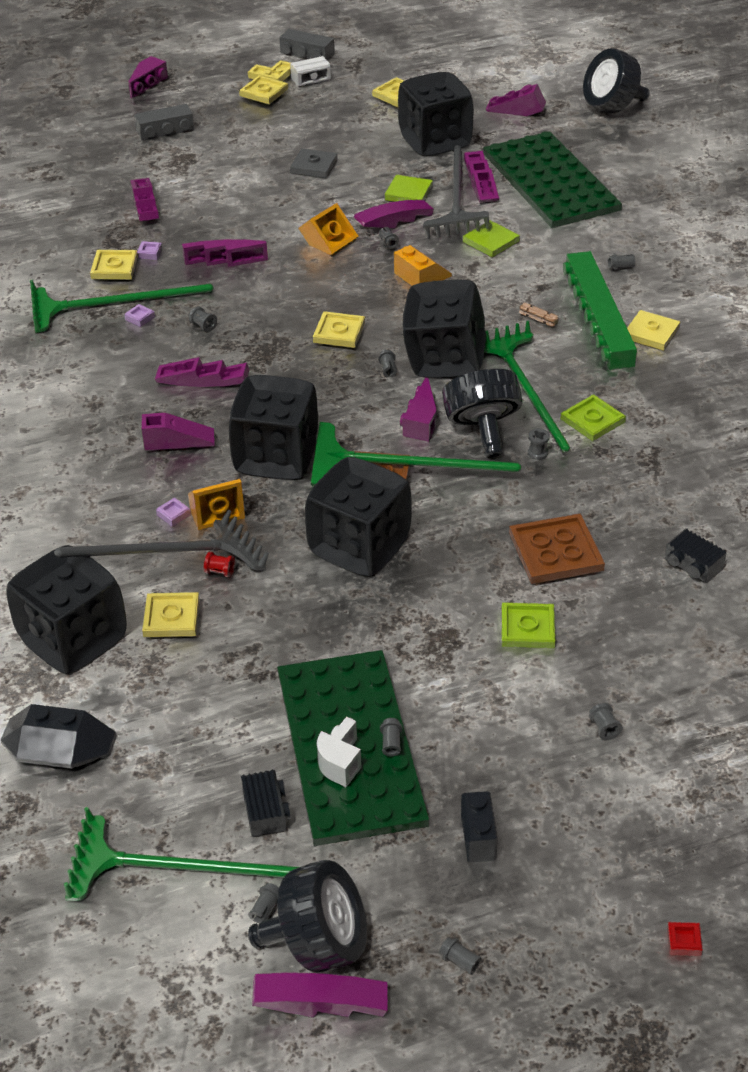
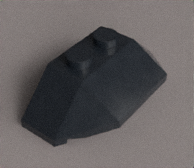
M31 704L9 719L1 737V744L6 747L17 762L74 768L90 763L98 758L104 759L109 757L116 738V732L85 710Z

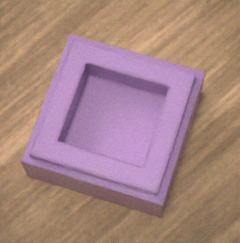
M142 241L137 251L138 259L157 260L162 250L161 243Z
M140 304L124 314L126 321L139 327L144 326L155 318L153 310Z
M176 498L171 499L156 509L157 516L172 527L191 515L190 508Z

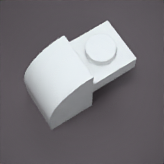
M346 717L340 725H336L331 735L321 731L317 739L318 765L321 772L328 779L344 787L348 786L361 769V749L353 746L357 740L356 721L349 717Z

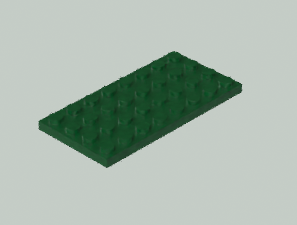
M544 131L532 136L527 135L524 138L510 139L507 142L494 143L483 147V153L486 158L551 228L622 211V203L550 131Z
M383 650L277 666L313 846L429 827V817ZM346 717H349L356 721L357 740L353 746L361 749V769L348 786L344 787L328 779L321 772L318 765L317 739L321 731L331 735L334 727L340 725ZM387 718H395L402 725V732L400 734L401 751L397 756H386L382 752L383 734L380 732V726Z

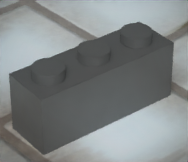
M288 29L279 37L280 53L305 59L323 56L326 61L335 54L334 38L293 29Z
M187 104L134 114L136 131L141 140L194 130L193 113Z

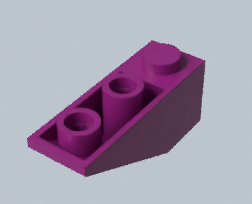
M150 56L139 62L128 81L130 98H134L168 78L166 61Z
M528 84L518 91L512 90L504 96L491 98L486 111L529 116L543 111L546 101L538 84L532 86Z
M425 378L421 386L417 387L414 399H410L406 413L401 415L400 426L403 427L404 437L429 442L436 430V406L429 378Z
M168 413L142 414L141 429L145 450L215 446L214 428Z

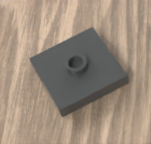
M301 148L290 166V173L327 178L337 160V153Z

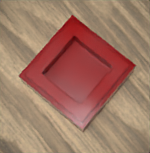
M668 922L669 955L701 956L700 923Z

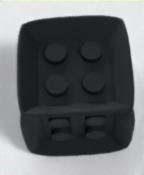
M436 72L410 78L400 83L398 90L399 127L403 138L417 153L425 156L454 151L456 145L463 148L471 143L474 119L473 99L469 89L454 74L450 72Z
M462 279L418 283L410 287L403 313V337L411 368L417 376L427 378L455 377L480 370L486 340L485 317L480 294L474 281Z
M252 375L243 380L234 399L229 421L230 453L236 471L251 476L285 480L300 479L305 475L315 449L318 430L317 394L313 383L296 378L271 375Z
M346 457L336 463L315 484L305 504L306 538L310 550L325 561L363 576H372L380 571L404 544L411 528L412 498L408 481L393 471L355 457Z
M65 545V546H62V547H74V546ZM55 550L18 572L8 582L6 596L13 625L25 645L57 671L69 674L83 668L119 642L126 633L127 619L120 586L106 568L90 556L58 558L54 554Z

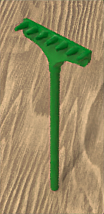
M30 280L35 333L49 329L51 318L59 311L212 292L214 287L212 284H203L71 301H56L48 297L44 287L36 288L33 280Z
M526 321L525 332H520L519 323H516L515 334L510 335L509 326H505L504 337H500L499 329L495 328V336L492 340H490L489 332L486 330L484 353L502 356L510 369L517 375L520 385L563 452H568L570 445L513 355V350L518 345L533 340L529 321Z
M319 422L311 485L313 488L336 463L346 457H355L371 463L505 472H519L522 467L519 463L348 451L336 441L335 426L331 423Z
M85 807L86 820H81L83 833L81 831L78 832L79 845H74L76 858L74 856L71 857L73 870L69 869L67 871L69 883H64L65 900L79 901L84 899L93 880L104 870L114 866L124 867L127 865L284 878L289 871L299 867L128 854L116 851L105 841V818L101 815H93L90 809Z

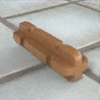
M526 302L520 306L519 313L526 317L529 315V318L543 324L546 322V325L550 327H555L558 324L559 317L553 313L549 315L548 311L536 306L532 308V305Z

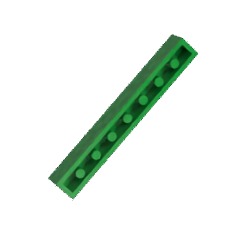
M591 251L566 254V262L563 263L564 275L568 276L569 286L573 287L574 297L578 299L579 308L584 312L585 322L590 325V333L595 337L596 347L601 350L603 362L606 361L609 370L635 367L637 348Z

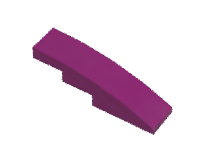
M483 151L464 152L467 172L479 202L499 201L492 169H489L488 161L485 160Z
M150 179L130 180L139 221L159 219Z
M403 200L371 207L356 213L354 218L364 227L396 228L398 221L414 222L416 215L432 216L434 208L424 200Z
M223 239L182 244L185 265L206 262L207 266L227 263L228 267L268 260L267 242L261 240Z
M200 357L159 365L155 381L157 383L190 387L229 386L241 384L248 377L250 369L247 362L226 367L223 360L203 364Z
M288 972L255 974L253 977L252 1006L314 1018L317 1012L349 1017L352 1011L383 1017L388 1011L387 982L323 973Z

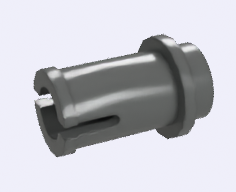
M384 227L386 232L381 228L379 236L383 240L384 246L388 249L396 248L399 243L398 236L393 234L389 227Z
M612 254V256L608 257V267L613 270L624 267L633 268L635 266V256L633 254Z
M388 349L380 352L378 361L382 364L384 376L388 377L387 371H389L390 377H393L397 374L396 356Z
M387 718L380 726V732L383 734L382 752L386 756H397L401 751L400 734L402 732V725L395 718Z
M267 883L259 889L260 896L248 914L250 919L256 915L253 920L255 923L260 924L262 921L268 920L273 908L277 904L278 886Z
M448 937L439 950V954L443 956L444 961H452L470 975L476 971L482 959L479 955L474 954L459 944V939L457 938L452 939Z

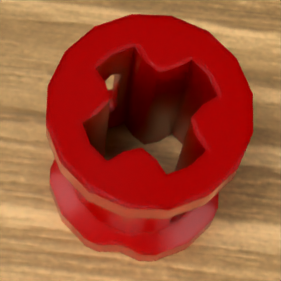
M209 551L204 560V573L210 574L213 572L231 578L235 567V557L230 555L228 557L219 556Z

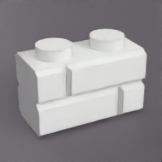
M323 56L290 64L291 79L297 87L331 80L330 64Z

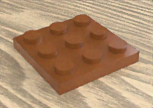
M581 513L509 526L510 537L531 584L604 571L605 563Z

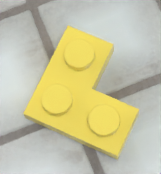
M280 60L272 68L256 64L248 71V78L255 79L260 75L283 82L291 75V63Z

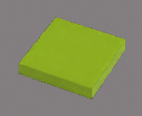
M395 175L384 194L385 200L392 202L403 200L425 201L433 186V180Z
M489 220V229H486L484 223L479 226V231L474 229L463 236L464 243L490 257L496 256L520 241V235Z
M594 394L563 411L560 416L562 421L591 441H595L626 422L624 414Z
M502 603V647L555 648L554 604Z

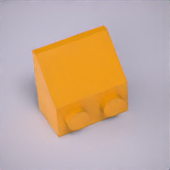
M338 203L330 206L298 228L310 246L329 255H332L359 237Z
M411 245L394 252V273L411 286L452 277L451 272Z
M240 479L193 490L188 493L190 511L198 530L213 527L214 521L222 520L228 510H231L228 523L232 521L234 516L237 517V520L245 518L242 482Z

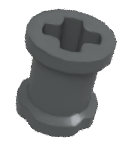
M197 306L191 310L189 322L193 325L201 326L205 332H210L217 324V317L212 313H206L202 307Z
M537 428L529 432L528 439L531 443L528 449V456L530 458L542 460L547 457L549 452L547 442L550 438L548 431Z
M609 703L597 704L589 711V718L597 725L598 735L603 740H611L617 737L623 729L621 722L613 716V708Z

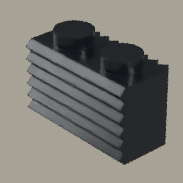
M686 528L667 543L665 559L672 566H678L687 571L691 577L699 578L708 583L718 572L723 570L727 552Z
M273 769L271 771L255 772L254 774L249 773L247 776L243 774L241 776L242 791L251 837L286 831V820H290L291 817L288 802L282 803L281 797L286 796L283 779L277 780L276 772Z
M488 791L463 793L461 795V819L467 861L470 863L495 861L497 859L498 836L491 793Z

